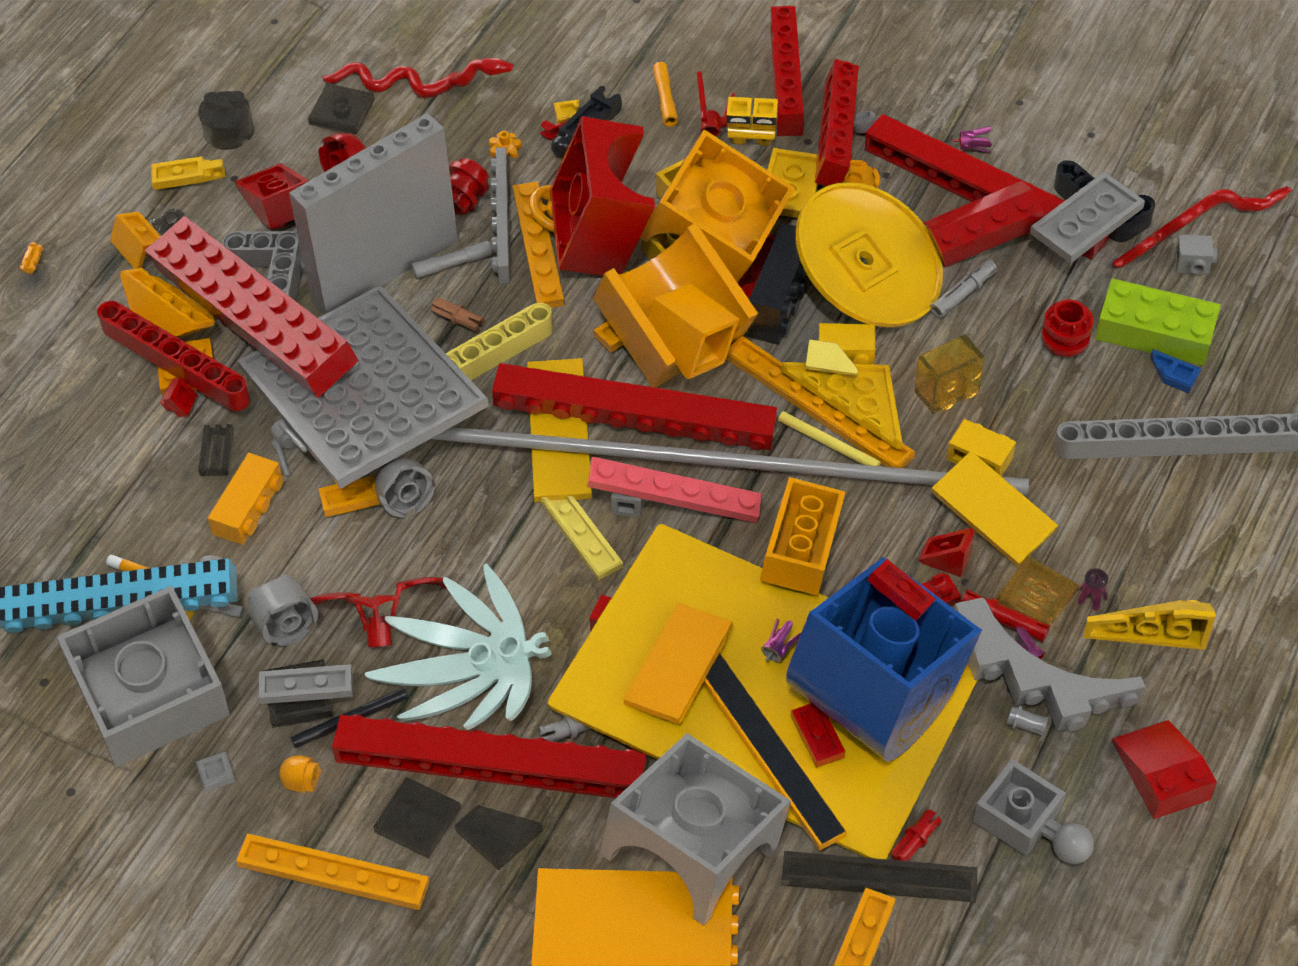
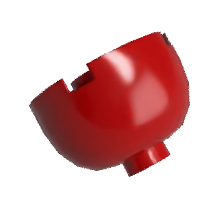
M341 132L325 137L321 141L324 142L323 147H320L318 152L322 169L326 172L367 147L358 137L349 133Z

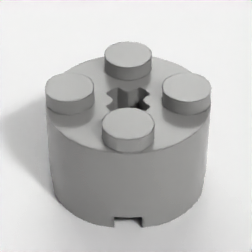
M283 574L261 587H255L248 595L250 599L248 604L249 617L269 644L273 642L279 646H288L300 641L310 632L308 627L312 621L316 623L318 619V610L301 584L289 574Z

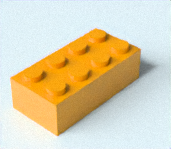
M789 477L765 555L760 581L818 596L840 517L845 491Z

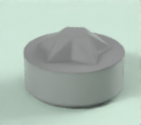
M866 110L855 114L853 131L855 133H866L877 120L875 113Z

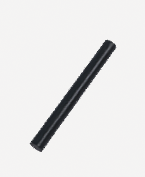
M402 687L341 715L351 716L358 714L367 717L408 699V696ZM340 715L290 737L294 748L336 731Z

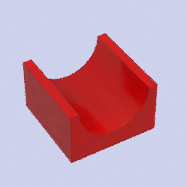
M581 117L549 189L550 200L552 201L551 209L559 270L604 276L606 272L614 268L618 274L623 273L655 208L654 198L638 194L622 183L644 136L643 126Z

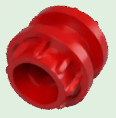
M464 158L459 161H453L449 165L454 211L457 215H465L467 211L472 212L478 206L477 197H483L488 192L489 175L480 164L471 159Z
M1064 299L1052 304L1047 309L1041 334L1044 345L1055 355L1071 357L1083 352L1090 343L1094 324L1091 311L1080 301Z

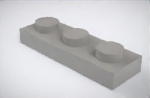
M351 664L259 671L260 704L353 697V670Z

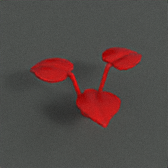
M422 577L397 582L395 595L382 594L369 597L361 596L360 593L337 592L320 594L310 599L315 605L332 599H342L349 601L350 604H355L363 624V631L367 632L368 647L392 645L391 629H393L385 621L386 616H379L378 607L381 604L393 601L390 616L395 617L403 590L417 584H432L445 589L447 587L443 582V578ZM361 605L373 609V617H368L369 623Z

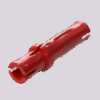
M967 589L961 602L983 598V596ZM984 597L994 617L1000 624L1017 631L1018 627H1024L1030 637L1044 643L1051 625L1000 604L999 600L995 598L991 600Z

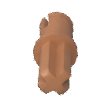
M437 298L432 303V312L451 320L453 325L460 324L473 330L475 333L481 331L478 324L484 325V317L466 310L465 306L461 304L457 306L442 298Z

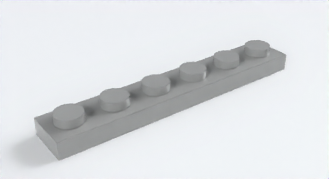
M506 147L496 148V159H491V172L496 174V178H491L492 194H496V197H491L492 213H497V217H492V233H497V237H492V251L497 253V257H492L493 273H498L499 284L510 283L508 163Z

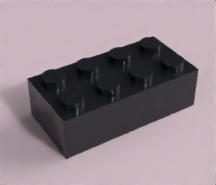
M781 223L749 301L758 314L748 328L747 337L779 345L782 336H787L789 333L791 315L795 316L799 306L798 297L799 295L803 296L806 291L807 273L803 268L797 251L796 226Z

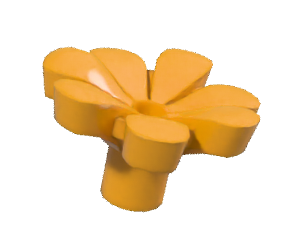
M507 131L499 132L497 138L491 137L488 143L491 147L489 154L492 157L496 156V148L506 147L507 157L509 154L510 157L517 158L519 156L517 149L522 148L521 140L517 139L515 134H509Z

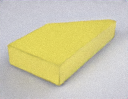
M809 339L805 369L857 376L858 369L837 343Z

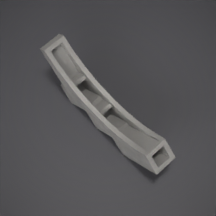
M984 597L955 604L954 609L982 629L968 661L974 680L984 678L986 680H993L1003 674L1015 706L1022 704L1035 705L1045 700L1057 731L1066 729L1076 731L1083 728L1087 724L1091 712L1093 714H1100L1113 707H1131L1139 702L1145 690L1142 677L1125 679L1091 678L1069 673L1047 664L1026 651L1007 634L994 617Z

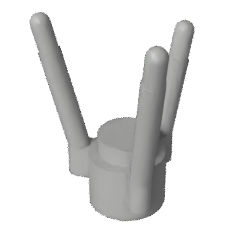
M282 419L277 421L271 428V434L275 438L271 444L277 452L285 476L288 477L290 471L282 448L289 449L296 445L302 452H306L307 447Z

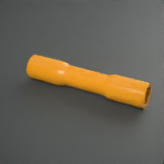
M658 62L653 65V73L661 102L660 109L663 124L667 127H672L678 123V116L672 97L668 66L664 62Z

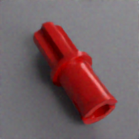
M926 809L912 827L906 828L905 836L891 851L892 859L896 863L906 864L919 848L926 846L927 838L942 823L939 815L934 820H931L936 812Z

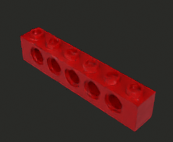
M771 6L770 37L774 99H778L776 117L777 136H803L804 112L796 6Z
M834 59L824 85L814 183L825 186L843 183L850 168L859 66L848 61Z

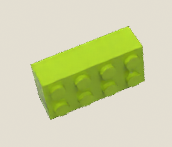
M1112 278L1099 318L1095 340L1151 353L1154 349L1179 360L1205 366L1221 304Z

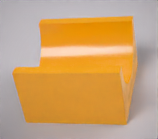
M697 223L687 227L684 233L672 245L645 264L623 274H618L614 268L606 272L593 297V300L650 385L655 388L682 373L675 364L676 359L648 319L650 304L656 296L687 284H692L739 318L731 344L740 336H744L758 314Z

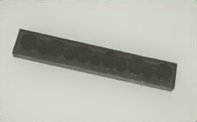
M784 851L781 886L862 893L866 887L885 895L976 902L978 867Z

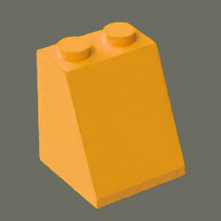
M687 284L656 296L650 304L648 315L649 321L676 359L675 364L688 380L724 364L739 321L738 317L692 284Z

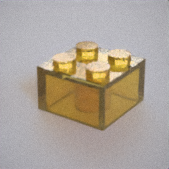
M966 334L918 356L914 392L932 414L941 410H947L965 398H972L980 392L985 356Z

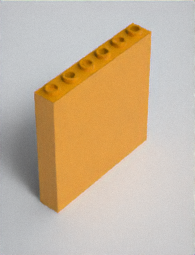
M538 868L531 966L738 965V945H731V935H738V915H732V905H739V885H732V876L717 901L712 917L705 925H702L693 919L694 906L692 897L685 882L677 872Z

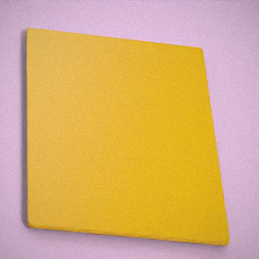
M664 524L657 525L548 699V707L657 760L688 733L777 791L703 684L680 725L624 704L623 699L677 603L730 620L733 623V629L720 653L847 831L846 837L835 842V844L873 862L884 864L978 681L974 680L968 663L953 694L940 714L924 734L898 758L892 761H885L828 716L846 751L845 758L816 768L791 718V710L811 703L786 682L787 669L798 641L783 656L781 662H774L770 659L766 662L765 659L767 657L762 653L761 647L768 641L777 618L779 623L776 631L781 629L787 621L791 620L793 622L792 628L783 642L784 645L798 633L802 632L809 612L828 599V597L822 594L816 596L760 581L761 567ZM788 809L786 820L803 828L791 810Z

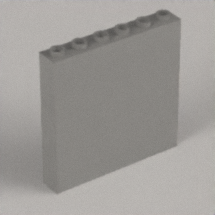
M428 113L289 192L311 301L323 315L379 285H385L412 268L411 263L428 259L458 241L444 128Z

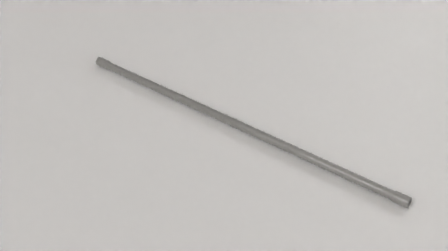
M451 427L431 438L433 440L934 486L947 474V472ZM1003 476L1022 495H1028V478Z

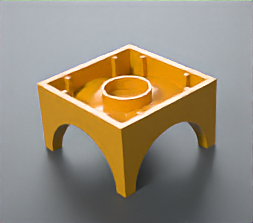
M703 130L653 210L640 238L647 242L648 239L657 234L673 233L682 235L687 227L697 223L736 282H738L753 263L795 187L706 130Z

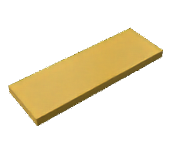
M582 358L527 362V367L584 376ZM530 414L531 434L588 439L587 423L580 418L568 417L560 419L552 414ZM532 449L535 503L541 502L543 497H547L549 500L567 499V496H573L576 500L592 499V490L590 487H587L590 469L589 454Z

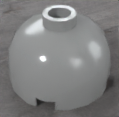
M408 458L394 459L379 471L375 481V493L379 503L389 514L403 518L406 517L405 513L415 509V514L420 512L430 502L434 494V487L432 486L433 477L427 469L415 460Z

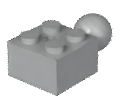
M1013 759L1010 760L976 804L973 822L1025 856H1028L1042 836L1053 842V849L1057 857L1068 864L1075 865L1085 862L1094 850V838L1085 826L1078 823L1061 825L1055 821L1062 811L1066 793Z

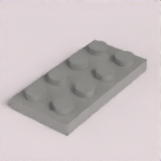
M1103 172L1033 224L1030 234L1066 261L1072 263L1142 210L1145 201L1110 175Z

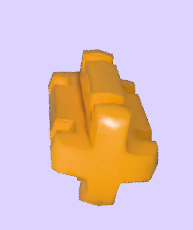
M36 242L30 243L23 257L22 265H20L21 271L27 274H32L36 270V265H38L42 255L43 247Z

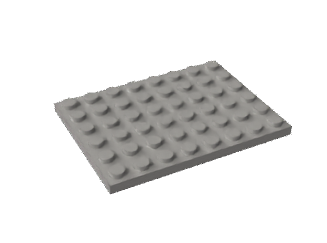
M381 285L318 318L348 341L359 360L319 398L314 396L258 350L238 360L239 367L293 433L302 441L308 451L340 489L489 406L487 397Z

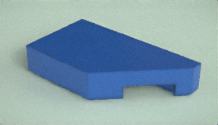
M1154 349L1151 352L1150 359L1162 382L1190 393L1200 375L1201 368Z

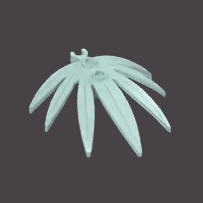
M488 564L483 565L487 587L493 604L503 622H500L481 600L464 587L447 577L443 578V582L464 612L480 627L491 633L490 637L431 621L394 616L385 617V621L390 626L415 639L444 648L469 651L468 653L433 657L369 671L364 674L368 680L402 686H436L475 678L399 714L397 718L400 721L422 719L457 708L482 694L495 682L498 683L463 725L466 730L474 728L490 717L504 702L508 694L509 697L506 705V719L508 721L514 720L524 708L532 686V671L529 658L533 656L538 658L551 656V651L548 647L539 648L541 643L549 641V637L546 633L541 632L535 634L531 640L526 641L525 628L520 612L512 596Z

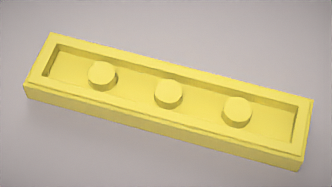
M567 496V499L549 500L547 497L541 498V504L598 581L623 568L622 560L573 496Z

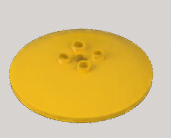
M850 182L836 183L822 188L803 206L796 224V245L799 258L809 279L832 305L858 321L866 324H875V326L900 327L911 324L922 318L931 309L930 305L938 299L942 288L943 268L941 257L928 229L909 207L883 190L865 184ZM860 258L866 259L868 265L864 264Z

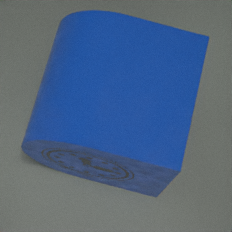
M882 557L809 612L787 669L786 682L791 688L885 761H892L906 752L940 714L964 672L982 629L916 580L914 581L936 600L915 621L867 581L872 572L886 560V558Z

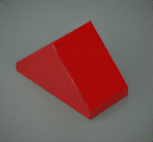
M967 528L928 538L918 561L929 567L962 577L971 556L975 531L972 528Z

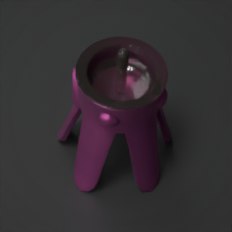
M1097 568L1086 572L1085 581L1079 587V590L1082 587L1083 589L1078 598V604H1083L1089 593L1093 595V609L1095 611L1100 608L1102 592H1104L1105 600L1108 601L1106 585L1109 578L1106 572Z

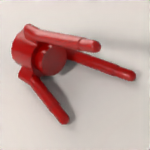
M698 71L697 83L701 111V133L703 130H706L716 137L721 133V128L727 127L728 101L722 117L715 110H706L702 72ZM731 93L729 97H735V94Z

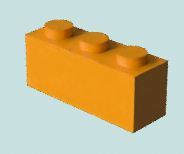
M248 452L207 518L212 535L241 545L245 543L248 536L254 533L257 521L262 513L267 512L274 493L278 492L283 485L284 477L282 476L279 462Z

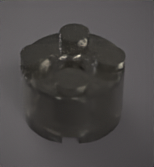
M208 92L204 95V100L198 109V115L203 136L207 143L209 141L217 149L231 150L242 146V142L247 138L248 141L252 138L254 123L249 102L243 92Z

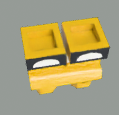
M728 97V138H732L734 144H744L748 138L757 139L759 145L769 146L771 140L775 139L778 99L754 98L752 114V98Z

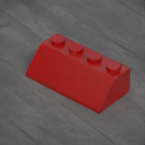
M1020 181L925 221L923 224L928 229L945 268L1029 233L1031 226L1043 218V210L1032 189L1023 181Z

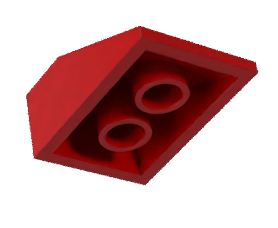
M279 163L236 180L234 183L259 220L270 229H280L285 227L287 222L294 220L289 192L307 183L309 180L284 164Z
M1169 720L1112 738L1116 751L1153 819L1211 800L1217 783L1214 775L1199 751Z

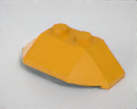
M143 268L121 271L122 285L130 310L177 338L189 336L214 326L213 314L172 284L159 277L149 275L148 271Z

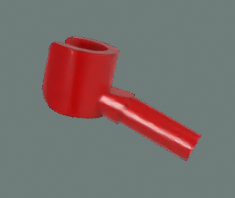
M545 120L541 123V127L545 130L540 132V134L547 139L553 140L557 137L559 129L567 121L554 125Z

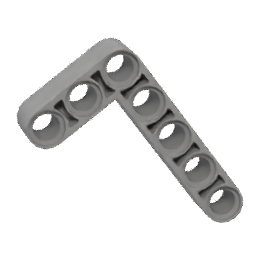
M235 231L224 237L223 246L249 266L270 267L267 279L296 301L302 272L301 263L303 261L299 238L296 233L291 231Z

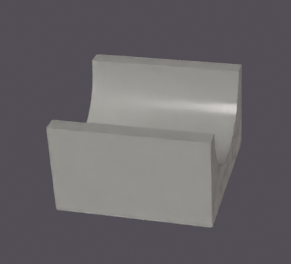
M169 586L56 636L70 672L77 681L116 768L230 715L222 684L173 586Z

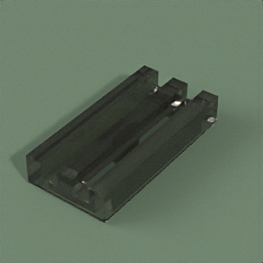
M215 424V428H210V425H204L198 468L200 476H228L234 432L232 424H227L226 428H222L221 424ZM211 436H214L210 469H207ZM221 436H225L221 469H217Z

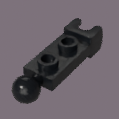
M600 86L590 95L591 99L559 129V136L554 138L551 143L552 152L557 156L565 155L582 116L612 120L622 108L620 94H615L611 98H605L603 94L605 92L604 86Z

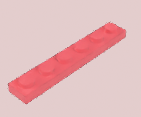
M592 457L587 483V487L753 523H757L759 519L761 493L597 457Z

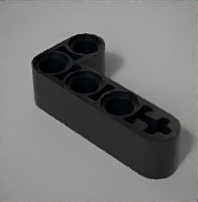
M1065 160L1057 166L1054 190L1067 200L1095 178L1076 162ZM1144 194L1137 195L1145 201L1143 209L1111 232L1109 238L1115 242H1126L1151 226L1156 205L1152 197Z

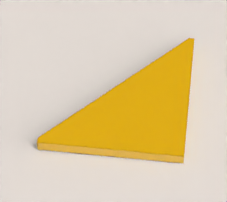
M783 362L782 372L894 448L901 449L903 442L889 365L854 364L858 369L857 376L805 369L806 363Z

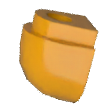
M303 755L287 758L281 764L279 771L281 784L289 790L301 793L306 791L314 792L321 774L319 763L314 762L312 757Z

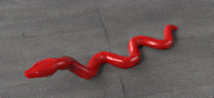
M496 58L475 59L470 61L462 72L454 71L432 84L424 85L417 71L409 66L395 67L385 77L376 80L372 77L369 68L365 64L352 62L344 65L331 75H323L322 79L327 84H335L351 74H359L363 86L375 93L384 92L398 80L407 79L412 91L417 96L431 98L446 92L452 87H465L469 85L479 70L490 76L511 72L514 64Z
M1286 186L1266 195L1264 199L1241 197L1229 189L1215 190L1114 260L1112 265L1115 268L1127 265L1216 205L1227 203L1231 208L1239 211H1263L1286 198L1287 194L1292 191V188Z

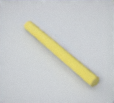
M784 411L778 418L779 422L862 465L880 466L881 461Z

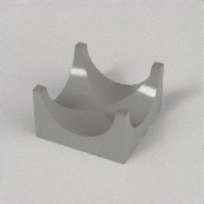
M686 733L611 802L600 855L611 861L623 846H638L659 855L676 870L685 882L693 901V919L705 925L712 917L714 908L724 888L742 862L759 846V852L768 858L777 851L791 800Z

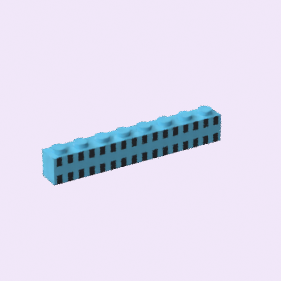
M227 558L0 587V627L6 632L18 633L22 632L23 628L28 627L49 629L52 628V624L79 625L84 620H95L169 586H173L185 611H194L199 609V606L205 605L225 607L229 602L238 601L236 566Z

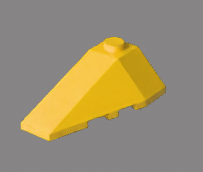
M1178 600L1087 617L1083 638L1205 650L1216 613L1210 603L1196 600Z

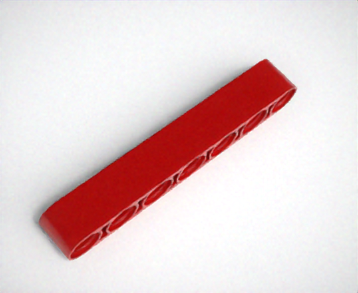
M116 301L103 302L97 308V315L103 333L176 378L181 377L188 385L230 410L241 411L249 406L251 398L246 380L242 375Z

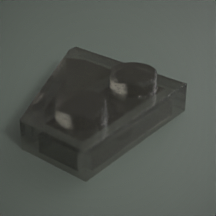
M480 805L473 808L454 825L455 831L498 871L543 832V827L539 822Z

